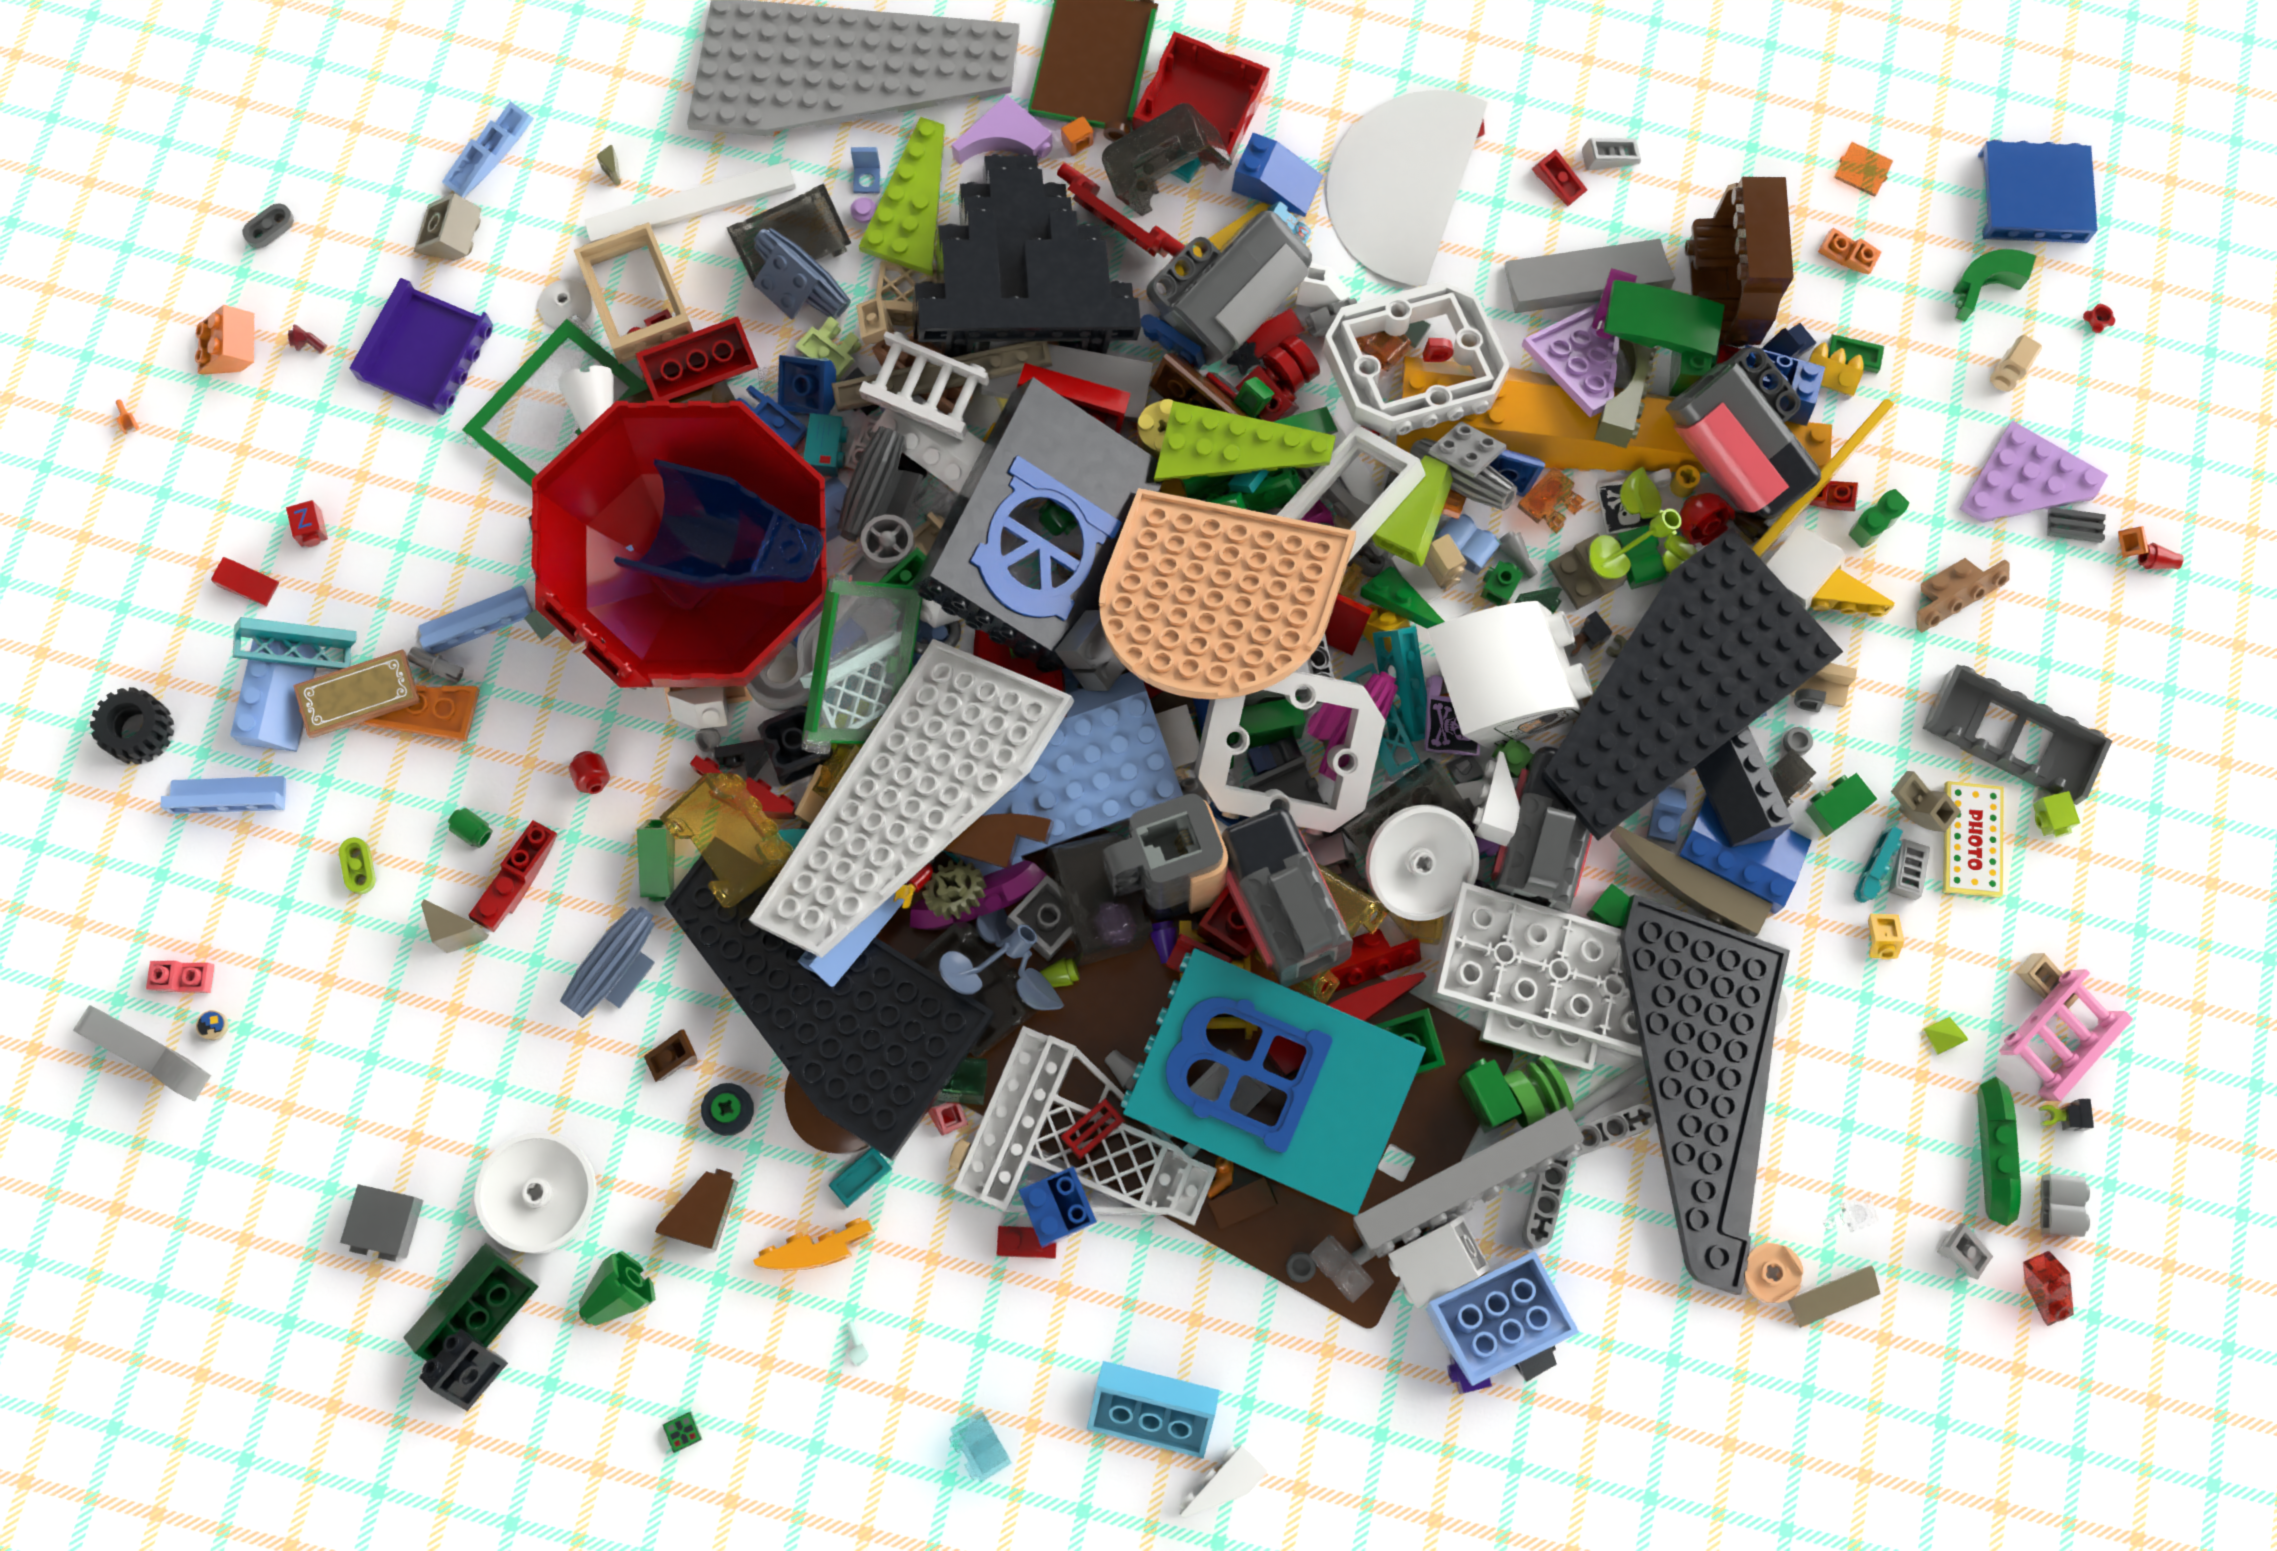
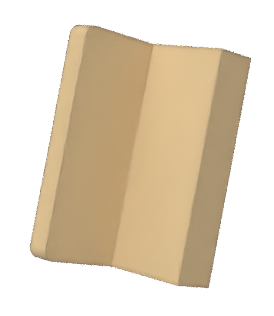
M1830 663L1790 695L1795 697V692L1800 689L1825 691L1826 698L1824 704L1843 708L1847 702L1849 686L1856 680L1857 669Z

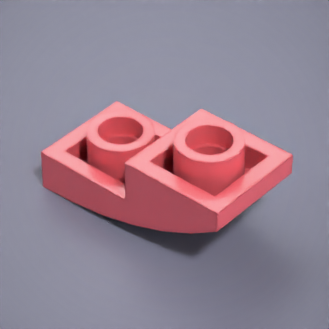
M176 960L150 961L146 989L164 992L211 993L214 964L208 962L182 963Z

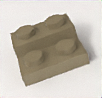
M1599 533L1576 544L1572 550L1550 561L1548 567L1576 610L1623 586L1627 580L1626 574L1618 579H1606L1600 577L1592 570L1589 564V547L1592 541L1600 536Z

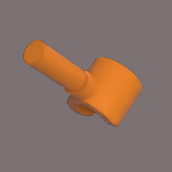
M116 400L115 403L120 413L116 421L122 432L127 434L126 429L131 426L138 430L139 426L132 413L126 411L122 400Z

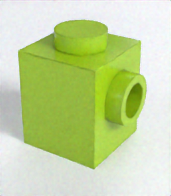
M2070 791L2043 797L2032 804L2035 811V823L2041 829L2043 836L2054 834L2055 838L2069 835L2073 833L2072 828L2081 823Z

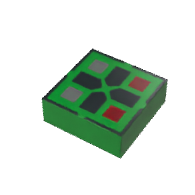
M692 1411L662 1424L673 1453L703 1440Z

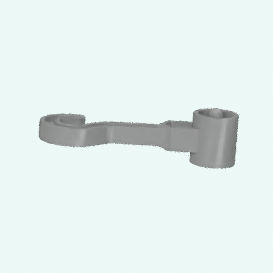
M884 514L874 517L865 525L861 532L860 542L862 549L842 570L841 578L843 580L879 582L916 549L913 532L909 524L896 515ZM839 594L833 634L857 607L863 604H872L877 597ZM822 612L802 630L798 637L796 651L798 670L793 679L785 683H775L769 680L767 677L768 669L776 660L775 657L746 686L749 694L759 705L769 710L789 711L802 706L808 701L810 690L803 687L800 677L813 671Z

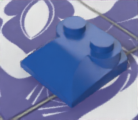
M779 355L777 403L786 411L829 415L835 405L832 383H836V368L833 362L827 358L817 359Z
M1506 449L1489 466L1493 467L1517 486V496L1526 498L1544 469L1545 463L1538 458Z

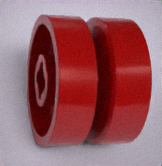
M1295 335L1288 336L1279 343L1278 347H1273L1263 355L1265 368H1272L1280 377L1277 382L1283 389L1288 387L1293 393H1296L1304 387L1305 383H1309L1320 374V367L1316 357L1310 348Z

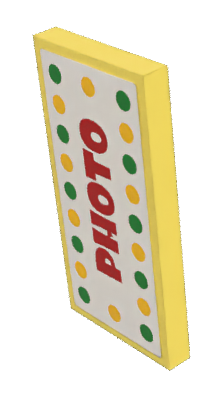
M1947 781L1944 783V792L1947 793L1961 812L1946 832H1944L1943 892L2000 898L2003 896L2004 787Z

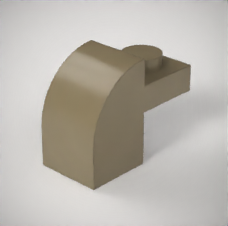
M1906 771L1891 790V793L1901 804L1898 810L1909 820L1928 830L1946 832L1961 812L1946 792L1929 790L1915 771Z

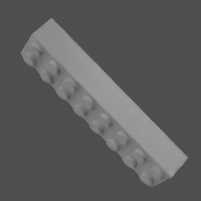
M1566 1106L1353 1217V1225L1369 1256L1377 1254L1378 1258H1381L1394 1251V1244L1402 1240L1405 1244H1408L1421 1236V1230L1430 1227L1431 1231L1447 1223L1448 1216L1456 1213L1459 1217L1471 1211L1475 1205L1474 1203L1482 1199L1486 1203L1500 1195L1501 1188L1508 1185L1510 1189H1513L1524 1183L1528 1174L1535 1172L1537 1176L1551 1169V1165L1555 1163V1160L1561 1158L1562 1162L1571 1159L1578 1154L1577 1151L1581 1149L1580 1146L1585 1138Z

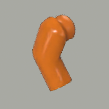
M1220 1156L1215 1160L1217 1171L1207 1193L1211 1200L1233 1183L1234 1164L1232 1161Z

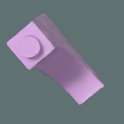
M1005 95L951 146L953 159L961 165L967 159L988 151H1008L1019 155L1037 156L1039 160L1049 155L1053 143L1052 133L1010 96Z

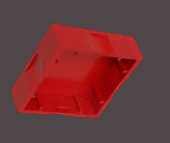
M1174 31L1159 61L1157 73L1147 86L1133 115L1132 133L1175 150H1179L1182 147L1203 161L1229 170L1268 87L1270 68L1238 55L1218 51L1204 42Z

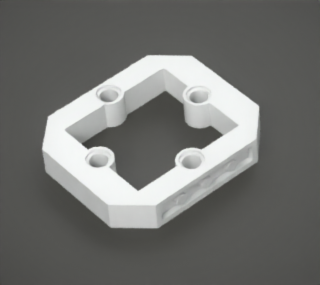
M1444 281L1341 307L1325 335L1323 354L1353 422L1388 437L1397 434L1405 435L1419 428H1431L1441 422L1456 421L1463 416L1486 412L1494 404L1510 367V363L1478 296ZM1447 314L1456 334L1452 357L1460 365H1470L1476 379L1448 387L1433 385L1425 393L1384 404L1377 389L1381 364L1372 355H1362L1355 338L1380 331H1385L1392 336H1401L1407 332L1410 323Z
M1295 671L1282 681L1263 689L1285 694L1287 701L1299 709H1309L1317 701L1352 708L1344 745L1332 747L1327 755L1328 766L1337 773L1330 805L1290 798L1277 789H1270L1264 793L1226 785L1232 755L1243 753L1250 744L1248 732L1239 725L1246 695L1225 699H1210L1194 774L1216 808L1222 811V816L1232 819H1239V815L1253 817L1269 810L1273 800L1281 799V808L1286 809L1291 814L1296 826L1304 827L1307 833L1321 835L1322 831L1333 832L1365 810L1385 719L1364 686L1354 682ZM1306 686L1307 696L1303 700H1296V690ZM1232 732H1238L1240 735L1239 741L1234 745H1228V735ZM1349 754V763L1344 767H1339V757Z

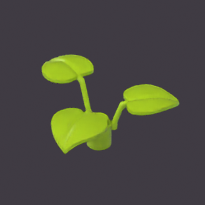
M1644 467L1631 473L1623 482L1620 489V500L1628 513H1640L1643 519L1653 518L1650 522V530L1622 549L1618 541L1611 536L1601 535L1597 537L1589 547V564L1592 570L1600 577L1606 579L1621 578L1629 571L1631 566L1628 557L1624 553L1651 535L1659 538L1667 536L1664 543V548L1667 551L1663 554L1662 561L1669 574L1698 552L1693 544L1690 545L1687 542L1686 538L1675 536L1677 534L1676 529L1681 525V517L1674 509L1660 510L1662 506L1660 493L1647 476Z

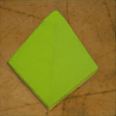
M1947 1017L1924 1028L1937 1055L1968 1041L1967 1036L1951 1017Z

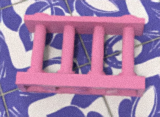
M2070 969L2063 973L2059 978L2060 983L2016 1031L2006 1036L2004 1039L2005 1044L1999 1049L2001 1055L2020 1054L2044 1080V1086L2037 1093L2045 1101L2061 1102L2133 1020L2127 1011H2107L2081 984L2090 974L2087 969ZM2073 992L2098 1018L2099 1024L2090 1032L2063 1004ZM2055 1013L2080 1038V1045L2074 1052H2071L2045 1025ZM2036 1034L2062 1059V1065L2054 1073L2027 1046Z

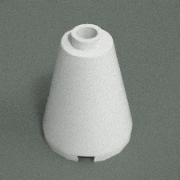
M589 366L590 371L583 373L578 368L559 377V388L581 432L589 427L613 404L614 376L612 370L608 367Z

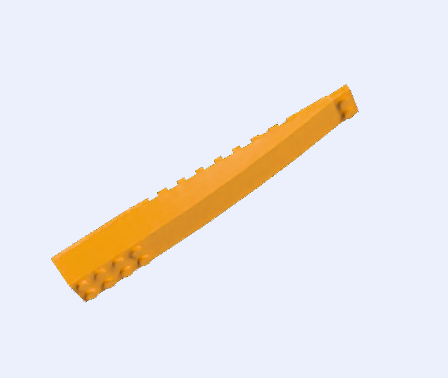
M1404 356L1401 399L1425 393L1433 385L1448 387L1474 380L1476 377L1470 365H1460L1455 361L1423 362V358ZM1509 367L1506 380L1494 404L1486 412L1463 416L1456 421L1441 422L1431 428H1419L1405 435H1396V446L1410 453L1412 445L1417 440L1420 441L1423 438H1428L1438 442L1462 421L1506 444L1507 450L1540 459L1545 463L1544 468H1550V470L1579 469V471H1590V469L1606 470V472L1630 470L1633 473L1637 469L1644 467L1645 471L1670 469V472H1677L1681 466L1691 465L1697 468L1699 473H1708L1673 426L1676 422L1665 409L1675 398L1647 393L1645 399L1640 401L1645 403L1641 418L1636 420V422L1640 423L1636 439L1631 438L1627 448L1594 439L1602 412L1590 418L1549 374ZM1614 387V397L1620 394L1624 388ZM1790 421L1784 422L1821 471L1831 460L1832 424L1808 422V425L1804 426Z

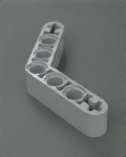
M92 1005L87 1007L73 1029L79 1035L150 1073L172 1091L193 1102L196 1101L212 1076L185 1056Z
M1638 1104L1578 1126L1581 1132H1588L1592 1136V1145L1585 1146L1581 1144V1149L1577 1151L1578 1154L1564 1162H1562L1561 1158L1554 1161L1555 1163L1551 1165L1552 1168L1549 1170L1555 1171L1558 1175V1183L1556 1185L1548 1183L1545 1178L1546 1172L1536 1176L1522 1229V1239L1528 1247L1534 1249L1541 1248L1551 1241L1572 1159L1650 1129L1656 1121L1652 1107L1646 1104ZM1637 1115L1645 1117L1643 1122H1637L1630 1126L1628 1124V1121ZM1611 1121L1618 1125V1136H1613L1607 1131L1608 1122ZM1540 1198H1545L1550 1202L1551 1210L1549 1213L1540 1211L1538 1207ZM1540 1220H1548V1222L1540 1225L1539 1233L1543 1235V1238L1535 1241V1235L1531 1234V1231L1538 1228Z

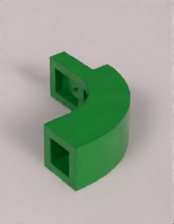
M1999 249L1985 253L1975 259L1959 278L1952 291L1959 294L1955 303V307L1958 308L1955 318L1966 322L1975 310L1981 288L1985 285L2002 284L2021 290L2030 279L2037 255L2015 249Z

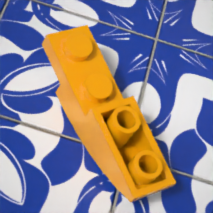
M860 1217L845 1224L846 1229L837 1234L832 1230L819 1236V1242L816 1244L812 1236L809 1234L803 1236L802 1232L788 1237L786 1239L787 1244L777 1249L775 1245L759 1251L760 1257L754 1259L753 1262L755 1266L782 1271L808 1270L827 1266L852 1257L853 1255L848 1245L875 1233L868 1219L863 1221Z

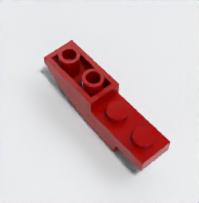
M695 755L689 763L694 772L710 782L705 789L711 797L736 810L764 818L795 819L797 817L795 815L796 809L793 807L795 803L784 794L778 797L772 793V787L762 779L758 778L755 781L748 777L743 785H741L743 781L731 772L725 775L718 770L720 766L707 756L703 760Z
M532 820L501 862L500 872L468 914L469 919L495 932L507 914H513L542 868L557 838V833Z

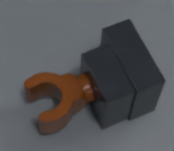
M1597 611L1587 616L1584 622L1585 626L1581 628L1579 634L1574 636L1576 649L1571 652L1570 657L1576 656L1584 644L1590 650H1593L1611 637L1613 632Z

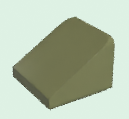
M611 144L597 154V160L603 172L618 186L621 184L618 158Z

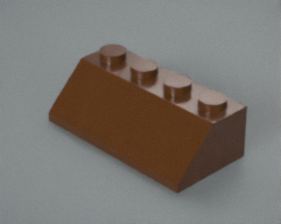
M1166 353L1163 356L1149 386L1164 399L1250 417L1228 395L1221 392L1207 377L1194 369L1187 360L1181 358L1177 353Z

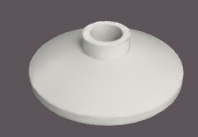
M570 279L558 280L543 290L539 298L538 309L543 320L554 328H558L566 319L577 327L589 317L592 310V298L588 289L580 282ZM562 298H567V301L559 302Z

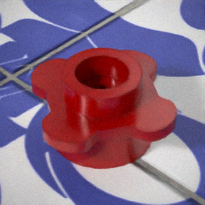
M2097 304L2093 310H2087L2083 314V319L2089 322L2092 326V331L2095 333H2101L2105 327L2113 326L2116 322L2113 311L2104 304Z

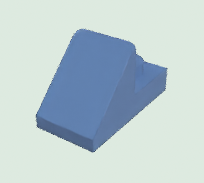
M1669 786L1654 798L1646 838L1670 844L1677 842L1681 816L1687 809L1686 790Z

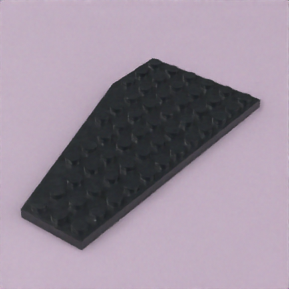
M1731 527L1670 573L1541 775L1573 813L1576 814L1595 839L1599 841L1829 665L1844 651Z
M715 836L663 905L820 1114L891 1161H894L996 1016L994 1011L967 994L953 990L943 979L874 937L834 987L829 986L815 972L805 969L798 962L806 950L754 925L749 920L778 875Z

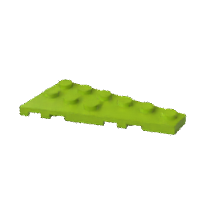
M920 116L859 244L860 252L933 276L945 124Z
M1173 401L1154 482L1179 478V480L1190 479V477L1204 475L1213 477L1252 473V471L1256 470L1275 471L1278 468L1327 466L1330 465L1336 436Z

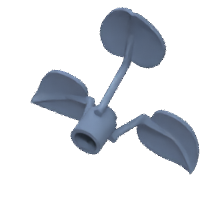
M1004 908L984 916L979 915L976 920V929L985 941L996 943V946L999 948L1002 947L999 951L976 968H973L972 963L966 956L954 951L945 953L939 961L940 974L953 990L962 994H974L982 987V981L977 973L981 972L1002 954L1006 953L1014 959L1023 957L1018 970V975L1021 978L1016 982V989L1024 1002L1038 1010L1061 1009L1064 1006L1058 994L1041 973L1032 968L1025 970L1027 961L1032 955L1029 949L1037 942V935L1027 925H1020L1015 931L1006 924L1008 916Z

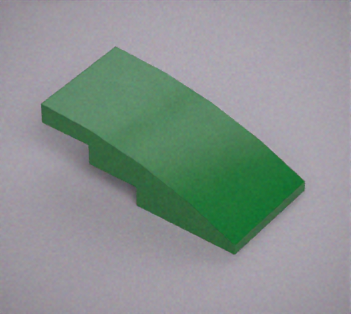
M1615 280L1612 283L1604 332L1651 349L1655 346H1660L1680 354L1687 350L1711 359L1717 353L1725 305L1671 289Z

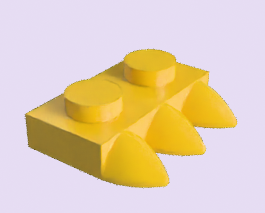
M1826 342L1819 344L1812 351L1808 362L1825 367L1821 386L1854 397L1864 372L1861 355L1855 356L1848 364H1845L1846 356L1843 348L1837 350L1828 358Z

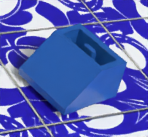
M1074 1166L1018 1190L1042 1248L1070 1237L1097 1223Z

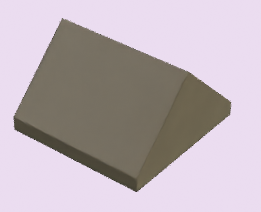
M423 899L421 907L431 941L444 952L450 953L487 940L489 934L475 923Z

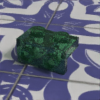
M966 1057L936 1101L984 1105L988 1060Z

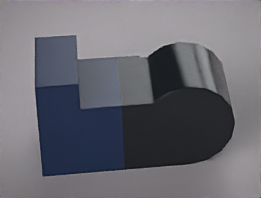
M1289 736L1276 743H1270L1260 748L1257 746L1248 750L1246 758L1254 777H1257L1303 755L1295 736Z

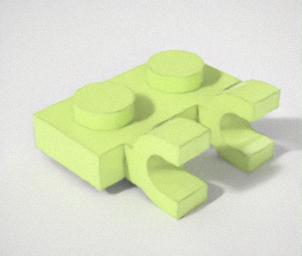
M830 316L819 331L812 326L795 347L805 357L827 358L831 360L835 365L836 381H838L855 362L850 355L855 354L862 345L858 342L859 338L852 332L846 336L840 346L832 342L830 339L835 338L842 330L838 327L839 323Z

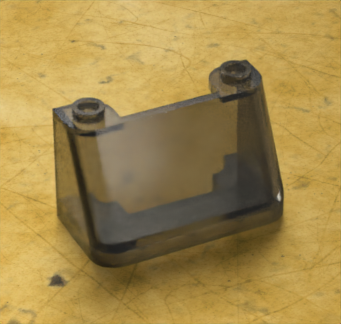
M824 183L812 188L805 194L802 193L791 200L745 219L743 222H737L726 227L724 230L753 288H756L753 285L754 280L766 263L754 247L756 244L754 238L762 229L768 230L771 228L799 245L815 261L829 254H832L833 258L848 252L846 246L852 244Z

